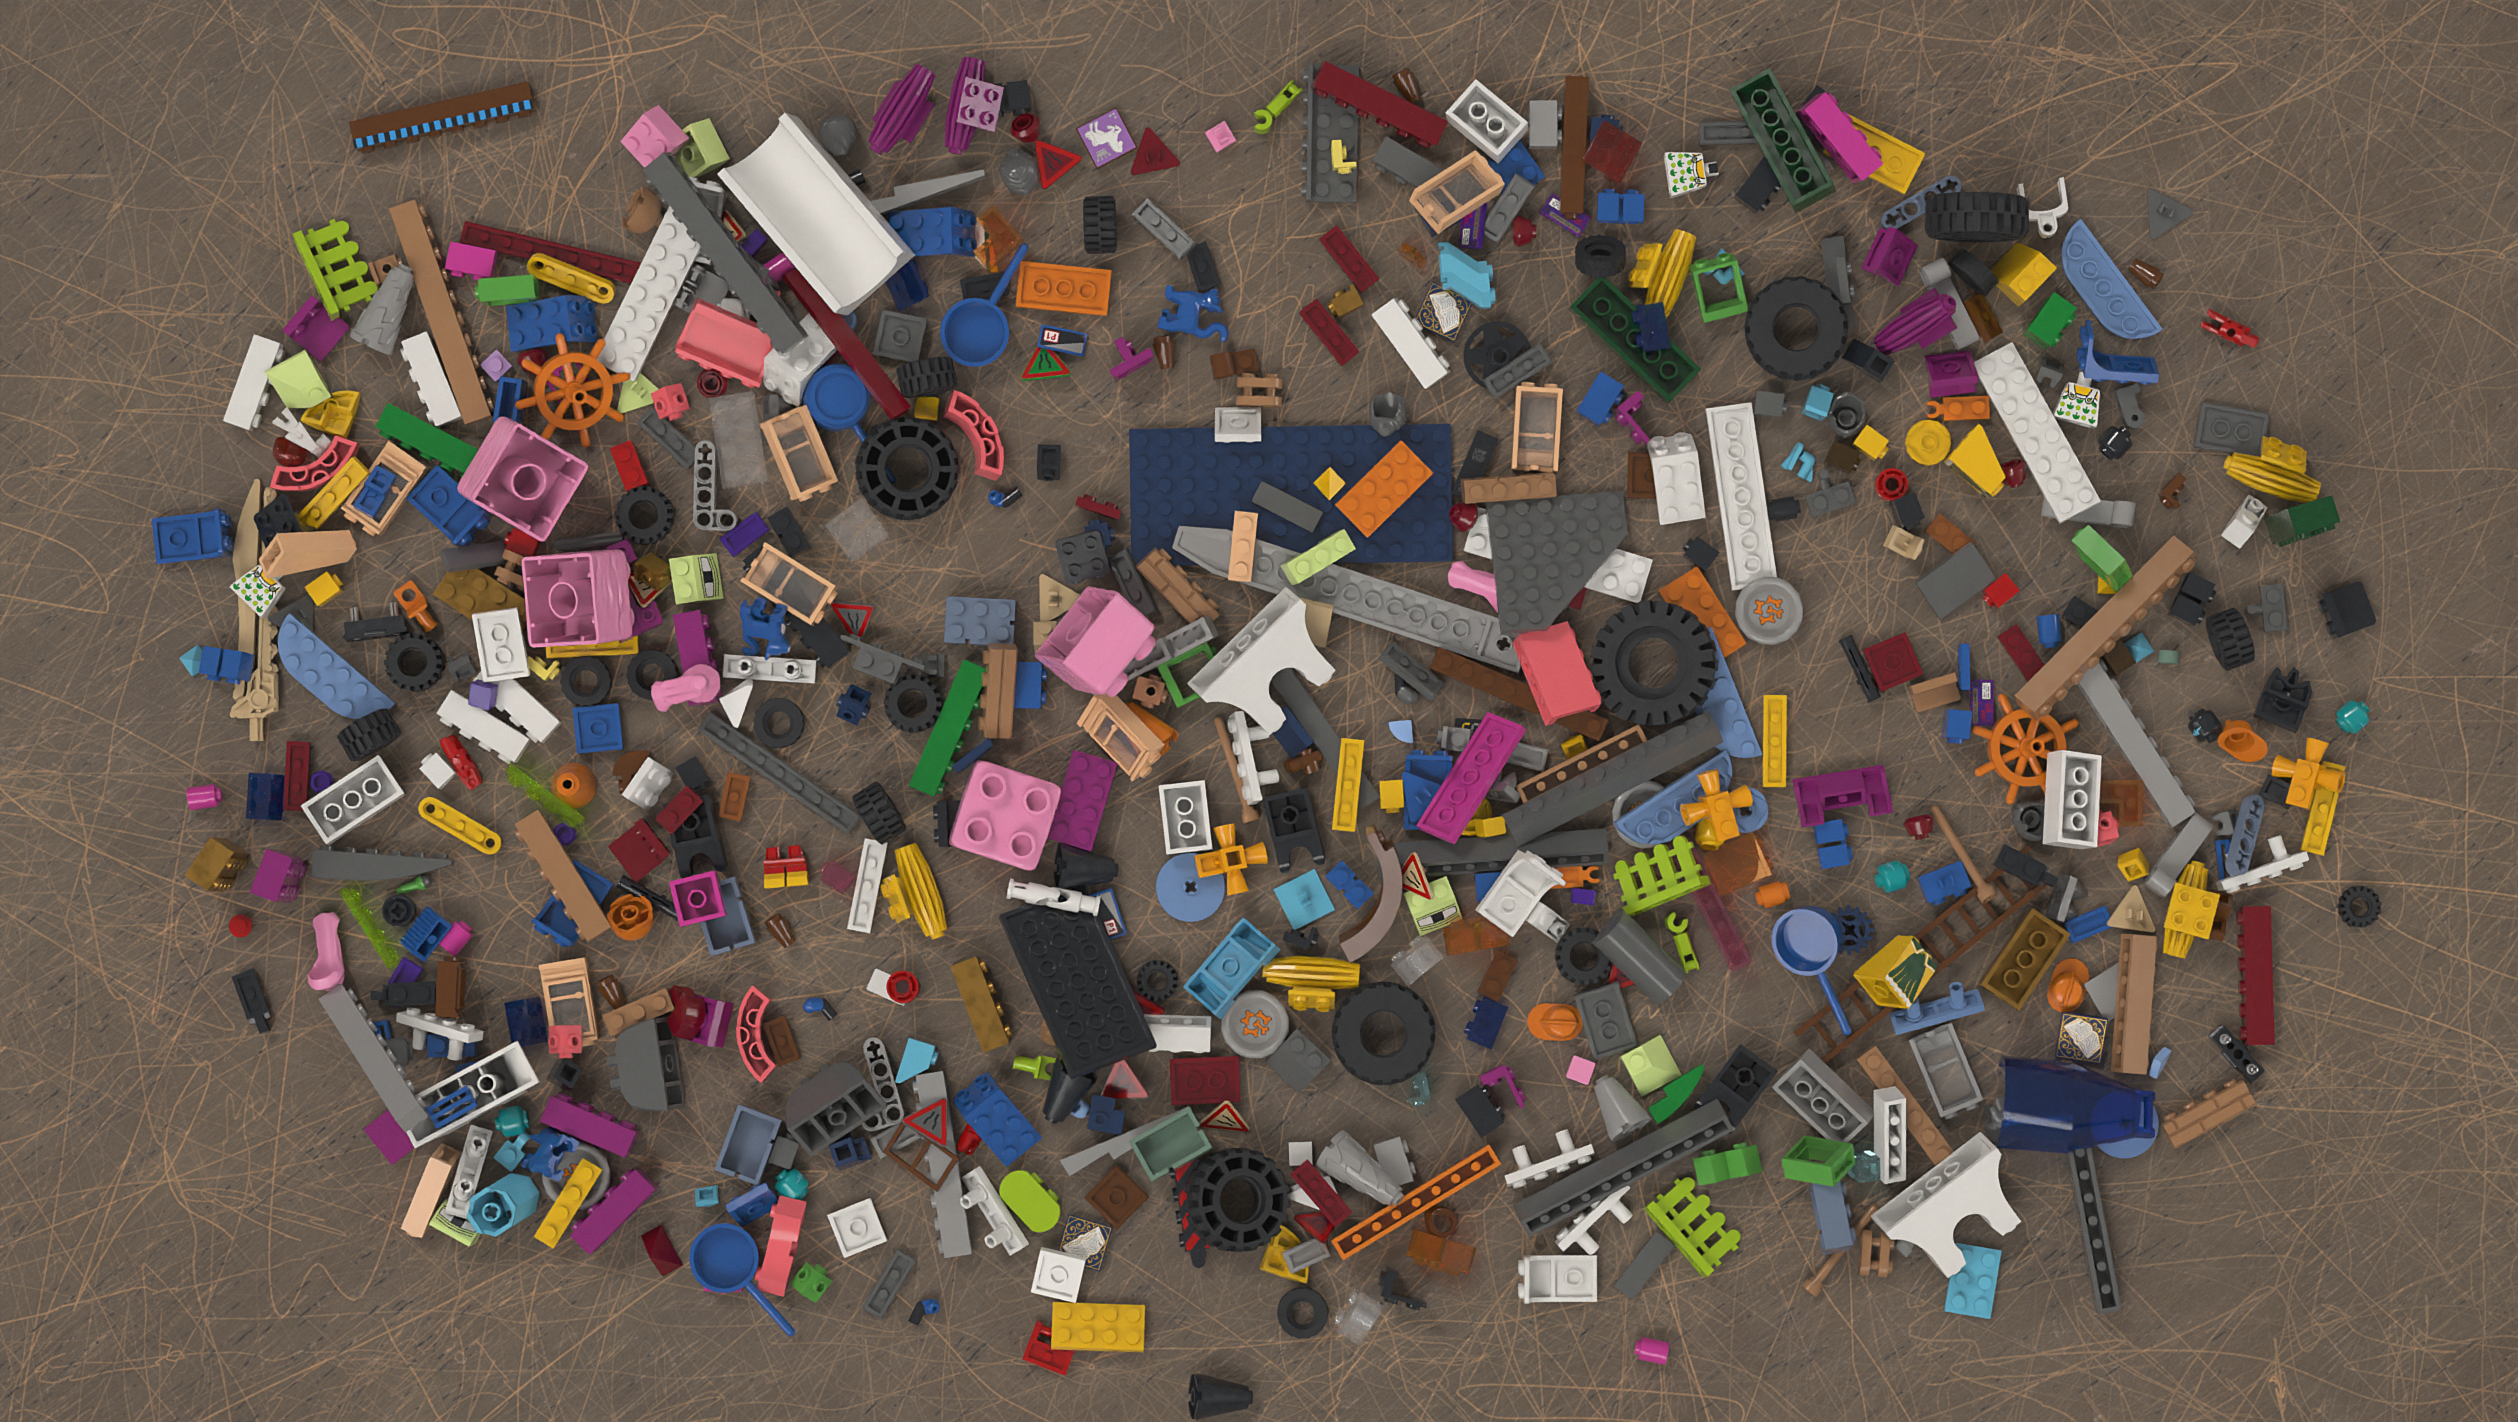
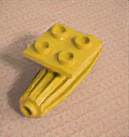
M1679 229L1674 230L1662 252L1663 245L1659 243L1641 246L1636 256V259H1638L1637 264L1631 270L1628 277L1630 281L1628 287H1648L1643 314L1657 326L1659 322L1664 323L1677 302L1690 269L1689 265L1692 262L1696 236Z
M2263 436L2261 441V457L2233 452L2232 456L2227 455L2223 468L2226 469V474L2251 488L2285 500L2301 503L2314 501L2317 499L2321 487L2320 482L2304 474L2306 471L2307 451L2298 445L2290 446L2282 443L2281 440L2275 437L2268 438Z
M917 843L895 850L899 877H895V874L881 880L882 885H880L884 898H888L890 904L888 907L892 920L895 919L896 923H900L910 918V915L913 913L926 937L930 936L933 940L944 936L943 931L947 930L943 902L930 866Z
M2191 861V864H2186L2178 882L2174 884L2163 926L2165 928L2164 954L2185 959L2195 936L2209 939L2220 895L2206 891L2208 869L2204 868V863Z
M1290 956L1273 958L1266 967L1263 965L1262 977H1267V982L1293 988L1288 992L1289 1007H1293L1294 1010L1303 1011L1307 1010V1008H1316L1317 1011L1328 1012L1330 1009H1335V992H1332V990L1359 987L1360 964L1335 958Z

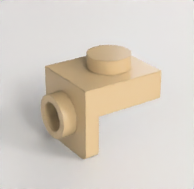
M1892 525L1883 546L1905 558L1915 560L1922 551L1924 539Z
M1056 621L1033 622L1035 654L1057 626Z

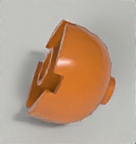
M633 894L619 897L611 904V910L609 914L607 913V918L613 933L619 938L627 941H636L645 937L654 925V912L650 901L644 896L640 895L641 898L633 897Z

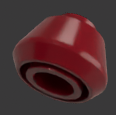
M1021 114L1013 120L1010 132L1021 142H1034L1040 134V120L1035 114Z
M1517 216L1513 219L1514 245L1522 247L1532 243V238H1536V224H1532L1530 219Z
M542 348L530 350L519 354L516 361L525 373L529 372L530 376L536 374L524 368L521 364L522 361L528 359L542 367L547 361V352Z
M713 368L711 370L705 369L697 378V387L704 397L716 399L726 392L728 381L726 377L721 375V371Z
M2013 459L2000 465L2005 475V479L2002 482L2006 486L2016 488L2024 483L2023 481L2026 479V463L2024 461Z
M1459 502L1453 505L1449 511L1450 521L1460 532L1471 530L1478 519V509L1475 503L1465 504L1464 502Z
M1930 814L1905 819L1903 826L1910 837L1915 836V840L1929 838L1928 833L1933 832L1934 817Z

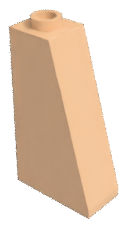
M350 530L277 533L259 558L265 577L274 578L348 562L357 548Z
M442 1143L430 1156L401 1227L408 1235L422 1238L428 1231L429 1223L435 1215L462 1155L461 1151Z

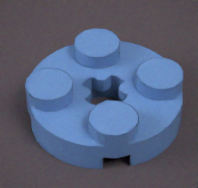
M1748 787L1753 799V804L1749 807L1750 815L1745 814L1741 816V810L1733 808L1739 833H1750L1758 830L1767 820L1768 805L1762 793L1754 788Z

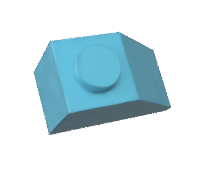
M1817 384L1816 387L1812 385L1801 414L1823 421L1827 417L1834 393L1829 392L1830 388L1824 385Z
M909 1038L895 1082L902 1083L930 1068L931 1064L935 1065L939 1054L938 1051H935L936 1045Z

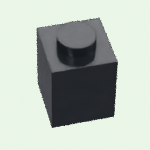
M1698 536L1694 540L1690 538L1682 548L1685 551L1683 557L1704 572L1707 571L1720 553Z
M696 756L675 767L685 786L689 785L696 793L708 787L706 783L711 781Z
M560 1058L556 1060L546 1080L567 1091L573 1089L583 1068L566 1058Z

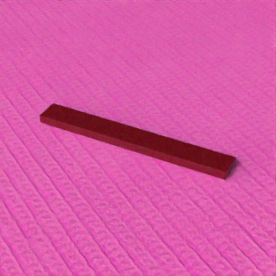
M468 221L464 222L460 238V244L495 250L501 254L529 260L536 253H542L602 278L628 284L632 283L641 265V262Z
M797 268L784 274L783 280L889 418L893 420L908 412L911 408L909 403L843 317L838 313H834Z

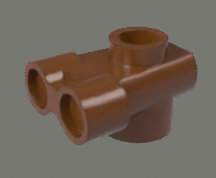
M1307 748L1299 752V757L1283 761L1287 773H1294L1302 769L1304 775L1321 769L1319 761L1322 760L1319 750L1313 751L1312 748Z

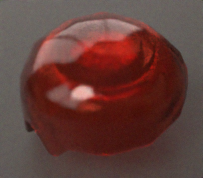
M277 437L272 454L281 466L299 467L306 460L307 449L285 437Z

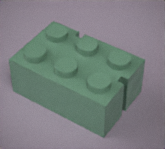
M1190 1107L1129 1141L1152 1183L1171 1173L1170 1168L1173 1167L1176 1171L1213 1150L1202 1129L1200 1131L1197 1130L1201 1126Z

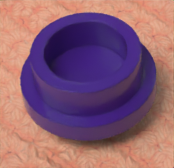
M317 771L310 780L312 789L317 793H321L334 784L332 775L326 771Z
M560 823L553 830L563 846L570 845L576 838V830L569 823Z

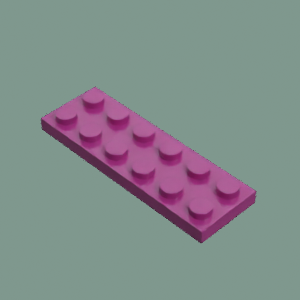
M1487 712L1416 826L1419 830L1455 845L1526 732V729L1522 725Z

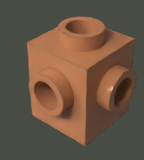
M1150 674L1148 678L1138 676L1132 699L1141 701L1140 706L1153 709L1154 705L1159 706L1160 702L1165 703L1168 689H1165V683L1161 682L1162 678ZM1149 688H1154L1155 694L1149 696L1147 694V690Z

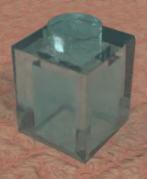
M1870 1150L1854 1152L1856 1164L1848 1171V1175L1858 1183L1880 1180V1158Z

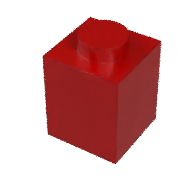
M513 528L512 532L508 531L504 544L507 545L506 550L524 557L536 556L541 541L516 528Z
M2004 573L1981 592L1984 594L1982 597L1984 602L1990 608L1994 606L1997 609L2020 590L2009 576Z

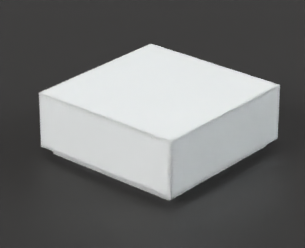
M1289 1142V1166L1301 1165L1307 1159L1312 1164V1142Z

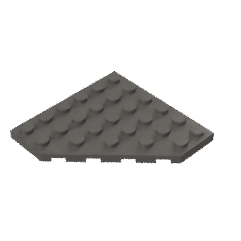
M1622 491L1485 503L1501 634L1547 631L1577 593L1583 589L1620 543L1626 539L1628 531Z

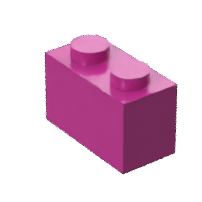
M450 242L445 269L451 271V276L464 278V274L473 276L472 280L475 281L483 278H493L498 252Z

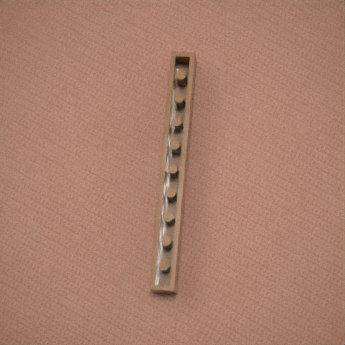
M414 199L389 208L409 267L412 268L411 273L414 274L413 278L464 424L470 426L493 418L492 411H495V407L491 397L487 398L484 390L488 389L484 377H479L477 368L480 367L476 354H471L469 347L473 346L468 333L464 334L462 325L465 322L461 311H456L454 305L457 303L453 290L449 291L446 282L450 281L446 269H442L439 260H442L439 248H434L431 239L435 237L431 226H426L424 217H427L424 205L419 204Z
M2173 536L2014 695L2017 705L2036 721L2041 717L2047 716L2052 706L2057 701L2064 699L2068 690L2074 684L2077 685L2083 679L2084 674L2099 663L2101 656L2105 652H2110L2115 647L2116 641L2121 636H2126L2130 632L2132 625L2137 620H2142L2146 616L2148 609L2153 604H2158L2162 600L2164 593L2169 588H2174L2179 582V578L2185 572L2188 573L2192 570L2196 562L2194 551Z

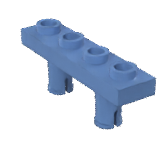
M1953 982L1949 985V997L1920 1005L1917 997L1909 1009L1889 1013L1895 1034L1899 1035L1985 1011L1978 989L1964 992L1962 983Z

